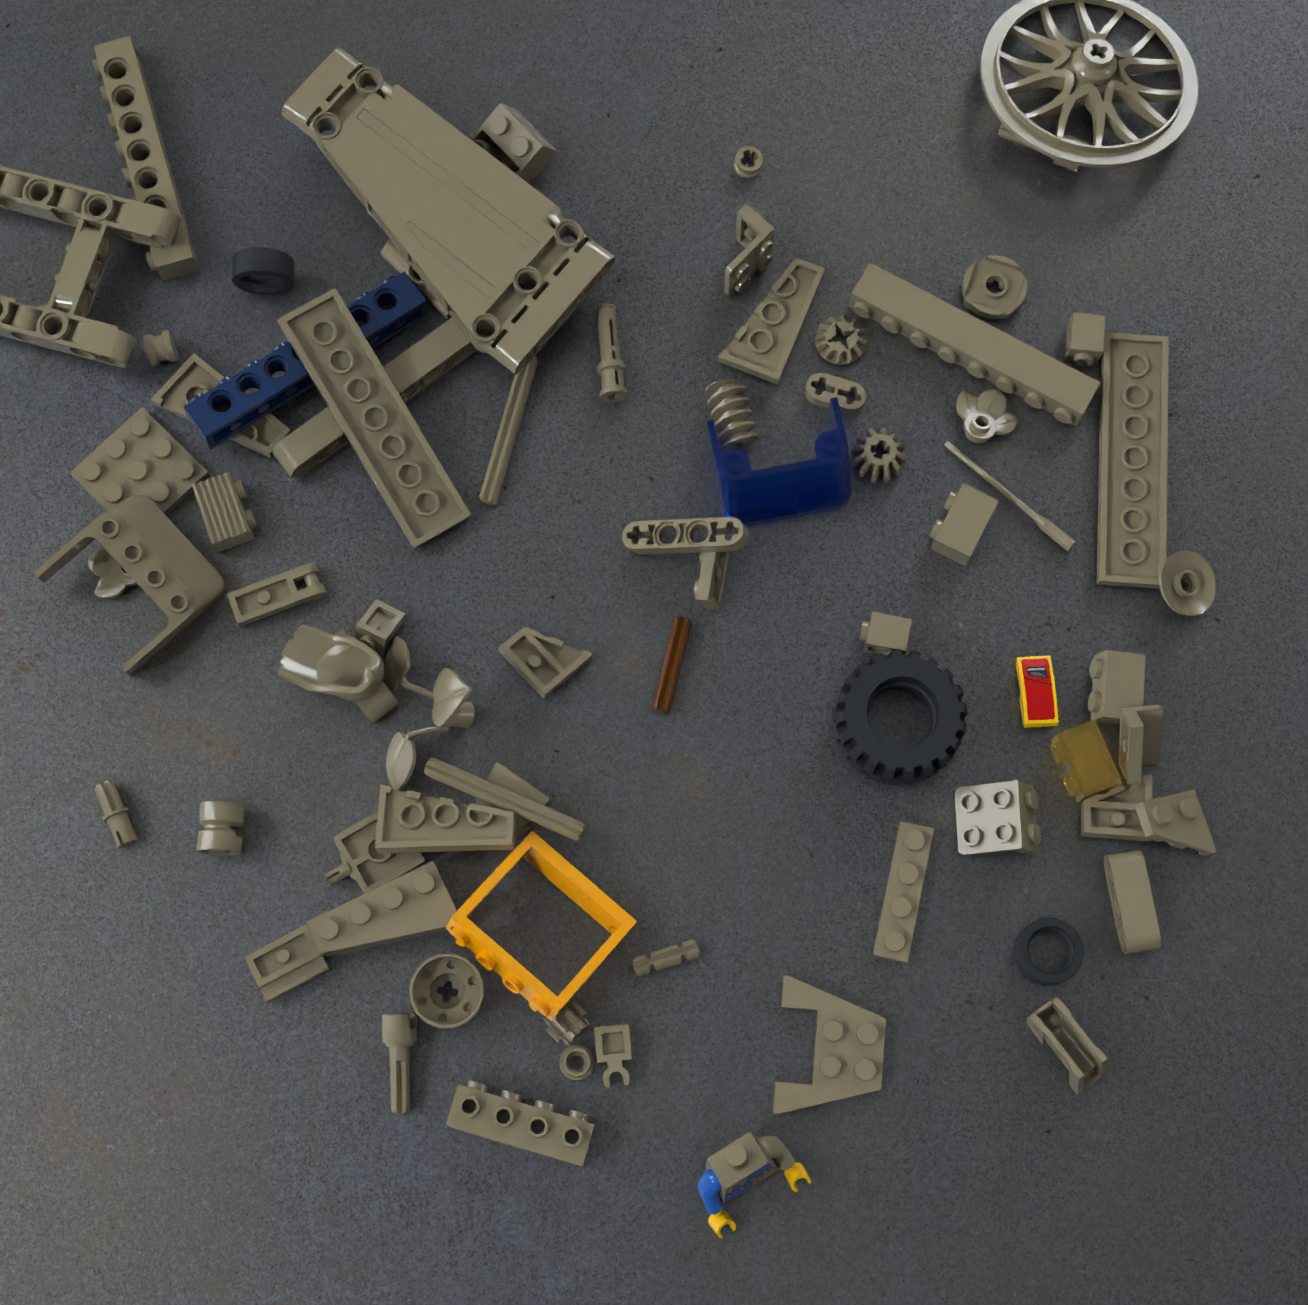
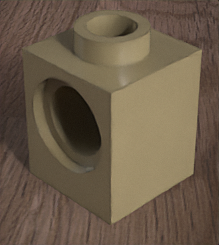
M1073 312L1067 324L1065 361L1074 362L1078 366H1090L1098 363L1104 351L1106 316Z
M872 611L869 621L863 620L859 640L865 641L863 652L882 653L883 656H888L891 650H901L902 655H905L912 619Z

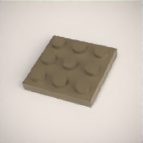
M143 407L70 472V475L106 511L131 496L144 495L150 498L166 516L194 492L192 487L194 483L205 481L211 476Z

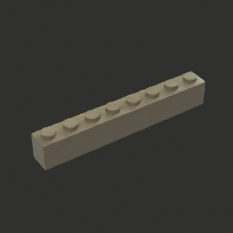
M872 263L868 264L851 293L848 307L852 308L858 316L866 319L871 318L881 323L885 330L906 336L915 346L928 348L938 353L942 360L948 363H957L967 368V371L972 376L986 378L995 383L996 387L1001 391L1009 394L1014 393L1024 398L1025 402L1031 407L1047 410L1062 423H1071L1077 426L1101 383Z

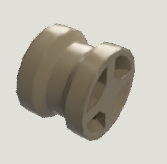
M170 329L162 331L157 336L151 334L143 335L145 350L152 367L160 365L161 361L165 360L170 362L178 361V352Z

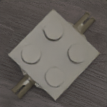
M378 811L332 837L340 851L343 864L324 874L331 886L350 876L359 884L365 894L421 867L427 862L421 852L377 853L375 838Z

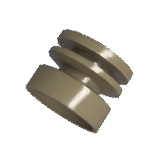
M453 953L437 954L424 960L414 971L409 985L410 1002L415 1013L425 1023L441 1029L458 1028L469 1023L480 1012L485 998L484 981L478 969L467 958ZM447 982H452V987L458 990V995L452 996L450 1002H444V996L439 994V988L446 987Z

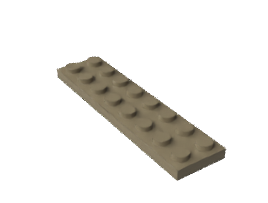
M333 288L277 319L278 324L413 549L471 517V513L337 289Z
M1105 332L1100 381L1097 585L1160 589L1159 573L1167 554L1169 336Z

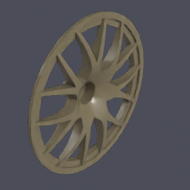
M1023 0L1007 10L995 22L987 35L980 59V77L985 96L995 115L1003 125L1029 147L1051 158L1073 165L1112 168L1136 164L1150 159L1165 151L1177 141L1190 123L1197 105L1199 92L1198 77L1194 62L1183 41L1160 17L1131 0ZM1084 3L1117 10V13L1096 34ZM1059 4H1075L1083 43L1071 42L1059 32L1048 7ZM1040 10L1047 37L1032 33L1016 24L1030 14ZM1125 14L1135 18L1150 29L1137 44L1123 52L1115 51L1113 46L1106 41ZM1011 34L1053 59L1054 62L1033 63L1021 60L1002 52L1001 47L1007 35ZM1156 34L1167 46L1174 59L1137 57L1144 51ZM1000 63L1026 76V78L1004 85L1001 77ZM1178 69L1181 90H1160L1145 87L1132 81L1128 75ZM1047 87L1061 90L1060 94L1051 102L1026 114L1020 111L1010 97L1012 94ZM1179 100L1176 111L1168 121L1147 103ZM1112 101L1124 104L1159 129L1145 138H1137L1119 118ZM1082 105L1092 115L1093 145L1080 144L1063 139L1065 126L1071 111ZM1060 113L1055 135L1034 123ZM1104 125L1126 144L1101 146Z

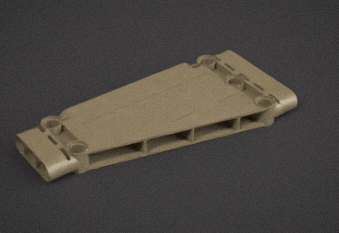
M342 48L335 49L288 98L283 106L282 116L316 142V146L344 179L478 351L491 355L515 375L527 366L603 279L615 262V256L587 236L578 222L565 219L564 213L554 202L403 87L397 84L392 87L383 80L379 70L373 67H366ZM369 85H372V86H375V87H376V88H374V89H372V90H365V89H363V88H365L366 86H369ZM326 130L335 131L331 135H322ZM566 236H571L575 238L576 241L572 243H565L561 239ZM529 282L534 284L535 287L530 290H524L520 285ZM484 329L494 332L492 336L487 338L478 335Z

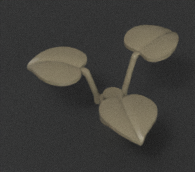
M395 636L383 661L384 684L391 692H395L399 685L434 700L432 718L435 726L409 731L406 736L403 732H397L390 742L386 757L387 775L393 789L402 791L409 781L416 763V747L412 740L416 736L438 731L448 732L449 726L469 728L474 719V705L472 702L466 701L473 689L453 669L445 668L440 672L433 692L409 683L405 678L410 668L409 650L405 641L400 636Z

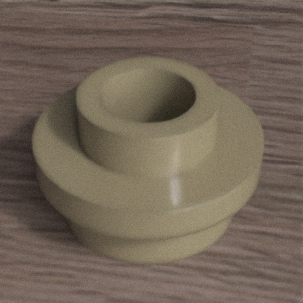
M582 1045L569 1046L560 1056V1070L570 1080H583L593 1071L594 1057L590 1050ZM575 1056L581 1057L584 1061L583 1067L579 1070L573 1069L570 1065L571 1059Z

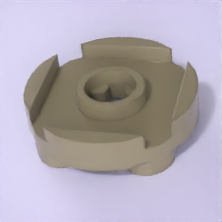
M1001 255L986 256L984 260L972 263L968 267L962 281L961 290L964 306L976 315L986 319H1009L1021 307L1027 294L1028 283L1026 277L1024 278L1020 272L1019 265L1012 259ZM993 281L999 283L998 288L1003 291L996 294L991 293L986 288V285H991Z

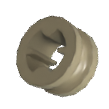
M753 146L740 148L735 155V172L743 178L755 177L759 174L763 164L762 153ZM744 157H749V161L752 158L754 159L753 167H748V163L745 166L742 164Z

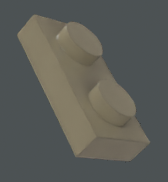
M730 551L700 552L701 569L699 579L695 581L694 594L695 600L707 610H720Z

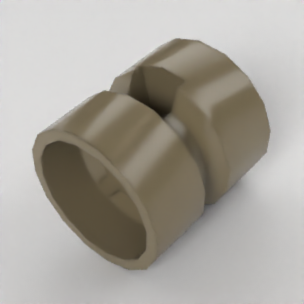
M224 801L201 802L199 823L204 826V829L198 832L196 852L219 856L241 855L243 834L238 832V828L244 825L245 805Z

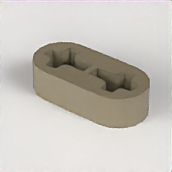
M819 372L810 376L806 383V398L814 405L846 415L858 414L865 405V389L856 382ZM819 383L825 384L824 389L826 391H823L821 395L815 394L816 388L814 387H817ZM850 393L856 394V401L852 405L846 403V397Z

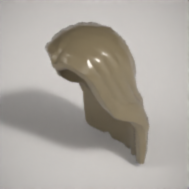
M302 623L293 633L294 638L288 640L281 653L283 658L280 661L281 668H278L277 675L308 691L331 694L350 701H363L377 694L384 679V662L379 654L355 637L335 636L305 623Z

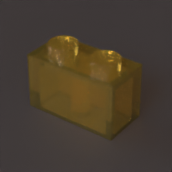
M1095 720L1057 733L1051 740L1053 745L1050 746L1053 759L1057 764L1062 765L1066 774L1064 777L1065 787L1071 796L1075 795L1077 802L1110 791V789L1122 783Z

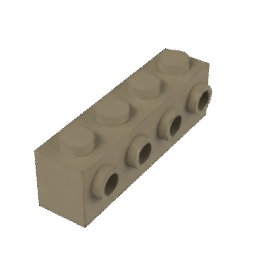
M468 1080L467 1086L458 1084L445 1125L446 1127L584 1167L595 1129V1124L589 1123L590 1115L573 1110L569 1111L568 1116L555 1113L556 1105L539 1100L535 1101L534 1106L521 1103L522 1095L502 1090L500 1096L487 1093L488 1085Z

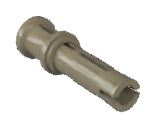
M601 304L595 309L601 362L597 366V373L601 376L602 384L599 397L604 402L615 403L623 401L629 396L628 389L624 385L623 375L626 372V365L620 360L616 306L613 304Z

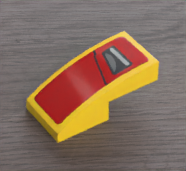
M1051 656L1017 657L1015 666L1020 687L1019 704L1024 728L1058 726V707Z

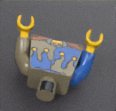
M750 1132L707 1159L706 1171L699 1179L698 1190L706 1210L710 1214L708 1224L719 1238H723L720 1231L726 1224H728L733 1232L736 1230V1224L728 1213L723 1210L724 1206L776 1175L781 1170L784 1171V1175L794 1192L799 1191L795 1184L798 1179L805 1178L809 1184L811 1183L803 1164L795 1162L793 1155L778 1137L773 1135L758 1137Z

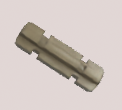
M692 939L682 942V946L677 947L676 944L650 952V956L647 957L645 954L634 957L632 964L635 974L642 976L649 974L652 969L658 971L680 964L684 959L687 961L696 959L700 956L697 942Z

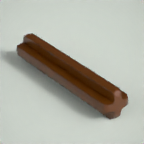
M677 616L673 621L652 705L653 710L658 713L668 714L671 709L692 623L690 619Z

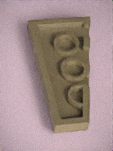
M795 257L773 285L771 292L764 301L760 302L750 319L735 334L733 341L718 356V362L778 385L825 274V268Z
M380 784L375 838L377 853L515 850L516 816L512 811L473 803L470 805L455 802L454 799L440 797V799L423 796L420 792L411 790L404 792L394 790L391 786Z

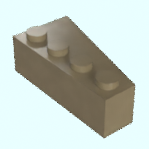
M431 861L306 923L320 954L327 958L448 931L446 926L458 909L438 866L434 861Z

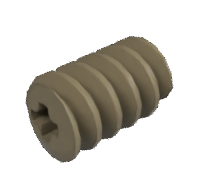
M721 379L705 388V395L709 398L708 407L712 409L711 418L715 421L714 430L719 434L717 441L722 446L720 452L723 453L742 450L759 439V434L748 432L756 427V422L745 421V419L753 415V411L751 409H742V407L750 403L748 397H739V395L746 392L747 388L745 385H736L734 379Z

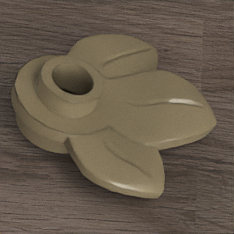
M989 389L983 392L979 398L965 390L959 394L956 402V412L964 420L963 428L966 437L970 441L984 443L994 435H1007L1016 428L1019 419L1015 415L1005 412L1007 399L1002 391Z
M106 549L97 550L89 557L88 566L90 570L100 577L94 592L96 596L100 598H114L120 596L128 586L138 585Z

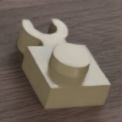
M629 1024L594 1027L597 1064L607 1063L608 1065L603 1074L605 1087H610V1076L616 1072L622 1074L624 1086H628L630 1076L623 1067L622 1061L632 1060Z

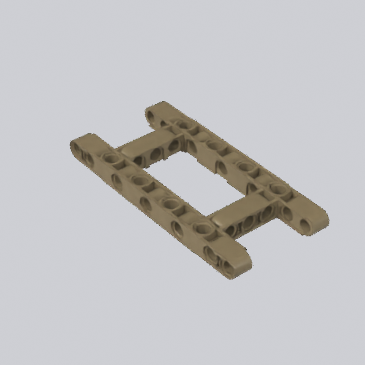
M0 165V208L77 227L71 244H67L65 248L67 254L60 273L54 277L56 283L48 304L40 305L37 308L22 304L16 298L0 294V313L2 312L0 316V336L126 368L136 343V338L124 331L118 330V326L87 318L116 238L160 249L162 246L169 247L172 245L181 217L163 207ZM60 327H62V329L60 330V332H58L57 334H55L56 330L59 329Z

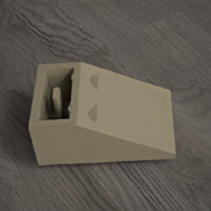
M499 103L471 138L472 141L527 183L539 174L557 152L516 108Z

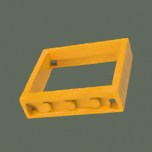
M531 831L452 915L446 929L457 939L456 944L461 947L466 946L476 955L475 958L482 967L495 971L503 978L502 982L507 989L515 994L520 993L529 1001V1006L534 1012L538 1010L552 1021L630 932L637 921L534 831ZM522 858L527 860L612 934L558 997L467 918Z

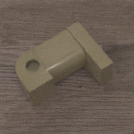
M1053 998L1027 1017L1026 1024L1042 1045L1047 1042L1069 1070V1085L1077 1095L1106 1075L1108 1058L1099 1047L1097 1048L1074 1020L1070 1010L1059 998Z

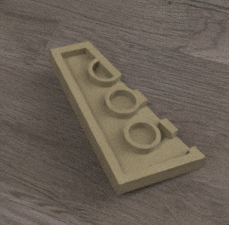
M193 353L150 401L153 405L188 420L184 406L194 396L201 393L205 394L215 388L219 381L225 377ZM223 405L220 406L216 411L225 412L231 406ZM268 413L229 439L272 458L274 456L272 454L274 446L292 433V431L272 414Z

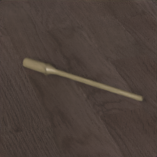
M949 441L945 442L944 446L1034 519L1040 528V532L1043 531L1067 552L1074 546L1076 541L1054 524L1051 518L1047 519L1038 515Z

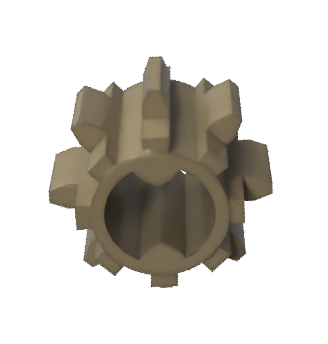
M569 1001L552 1021L547 1017L544 1019L545 1023L549 1026L546 1031L558 1043L563 1040L568 1046L589 1026L590 1022L585 1018L588 1013L577 1001L573 1003Z

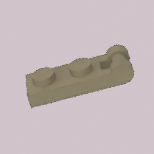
M304 564L228 593L227 597L239 627L305 602L316 601L325 597L327 591L325 585L319 582L318 575L320 572L317 564ZM305 580L307 587L298 591L295 583Z

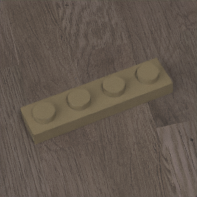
M904 821L899 822L873 957L904 964L908 963L934 828Z

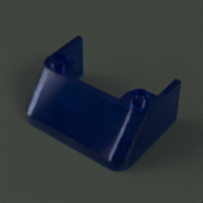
M837 397L830 399L827 421L830 431L823 432L815 441L814 451L816 459L754 471L751 470L749 458L743 451L738 449L720 451L714 420L707 421L706 442L722 517H735L747 527L838 510L848 504L852 492L849 451Z

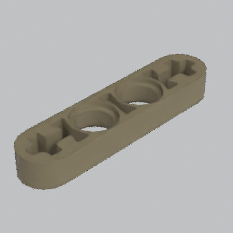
M735 517L635 521L628 524L622 533L624 545L633 553L639 555L736 551L744 547L749 538L748 529ZM699 528H707V538L700 543H695L693 541L695 531ZM732 528H735L738 534L732 535V540L723 535L730 534ZM669 529H676V539L670 544H663V534ZM716 529H717L722 535H717ZM639 532H641L646 537H653V541L649 538H640L638 544H636L633 538H637Z

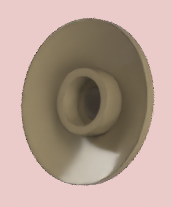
M1181 550L1174 552L1163 562L1159 573V586L1167 605L1176 613L1188 617L1200 615L1208 610L1215 598L1216 579L1207 560L1194 551Z

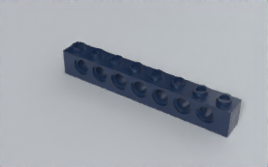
M405 271L398 276L388 277L382 282L380 287L370 293L360 294L352 304L347 306L356 322H367L365 326L359 328L372 349L428 315L427 300ZM384 305L395 306L390 310L381 309ZM283 342L277 345L272 353L261 360L255 359L248 363L243 371L233 377L223 378L212 390L205 394L201 393L194 396L184 406L188 420L211 450L315 384L290 342ZM275 372H286L282 377H272ZM250 388L258 389L255 394H244ZM220 406H231L225 412L216 411Z

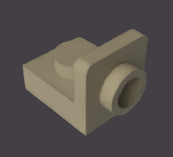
M376 599L356 624L355 638L375 650L383 659L386 655L388 642L404 623L405 613Z

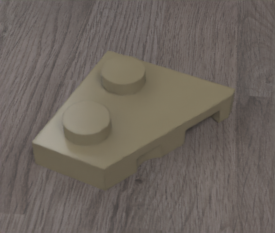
M525 626L499 647V652L543 699L592 658V654L585 649L581 652L563 645L564 641L554 637H544L540 632Z
M1152 775L1142 776L1141 783L1127 784L1125 786L1122 784L1110 789L1105 794H1097L1084 799L1081 804V837L1150 842L1151 839L1145 838L1134 805L1152 799Z
M1195 789L1142 801L1134 805L1145 838L1157 842L1165 841L1170 846L1179 849L1186 847L1195 849L1202 856H1208L1217 852Z

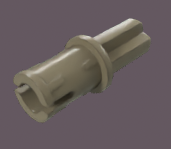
M107 780L97 784L95 792L105 814L102 819L108 823L117 848H124L136 843L138 837L127 814L129 809L123 806L114 782Z

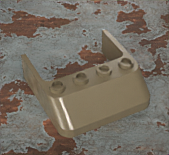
M144 495L131 496L99 515L33 572L45 583L95 539L106 549L168 617L167 627L121 667L130 676L222 596L225 589L224 580L219 572L154 502Z

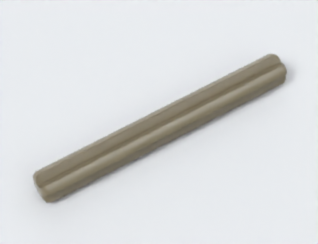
M536 355L520 373L514 375L479 495L480 501L485 504L495 505L498 501L538 363Z
M431 757L425 766L424 773L426 776L504 810L512 811L522 818L570 839L578 841L584 832L585 824L439 759Z

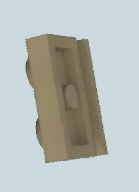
M307 924L244 957L267 1003L331 970L324 956L320 954Z

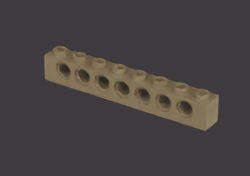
M131 36L95 45L94 49L97 59H93L92 63L98 79L103 78L104 86L100 87L105 105H110L112 113L107 114L113 133L118 132L120 139L115 141V146L120 159H125L127 168H123L122 171L127 186H133L135 195L130 196V199L166 208L181 217L171 246H162L161 249L149 246L150 251L146 252L151 271L157 270L163 281L199 271L138 51ZM124 75L122 78L116 79L118 76ZM133 101L130 105L123 106L125 103ZM141 128L138 132L131 133L133 130ZM148 156L145 160L138 161L141 157ZM156 183L154 187L145 189L149 184Z

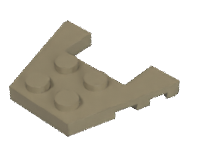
M784 975L781 1008L817 1012L813 1074L811 1085L775 1081L772 1114L778 1115L881 1090L886 1018L796 978Z

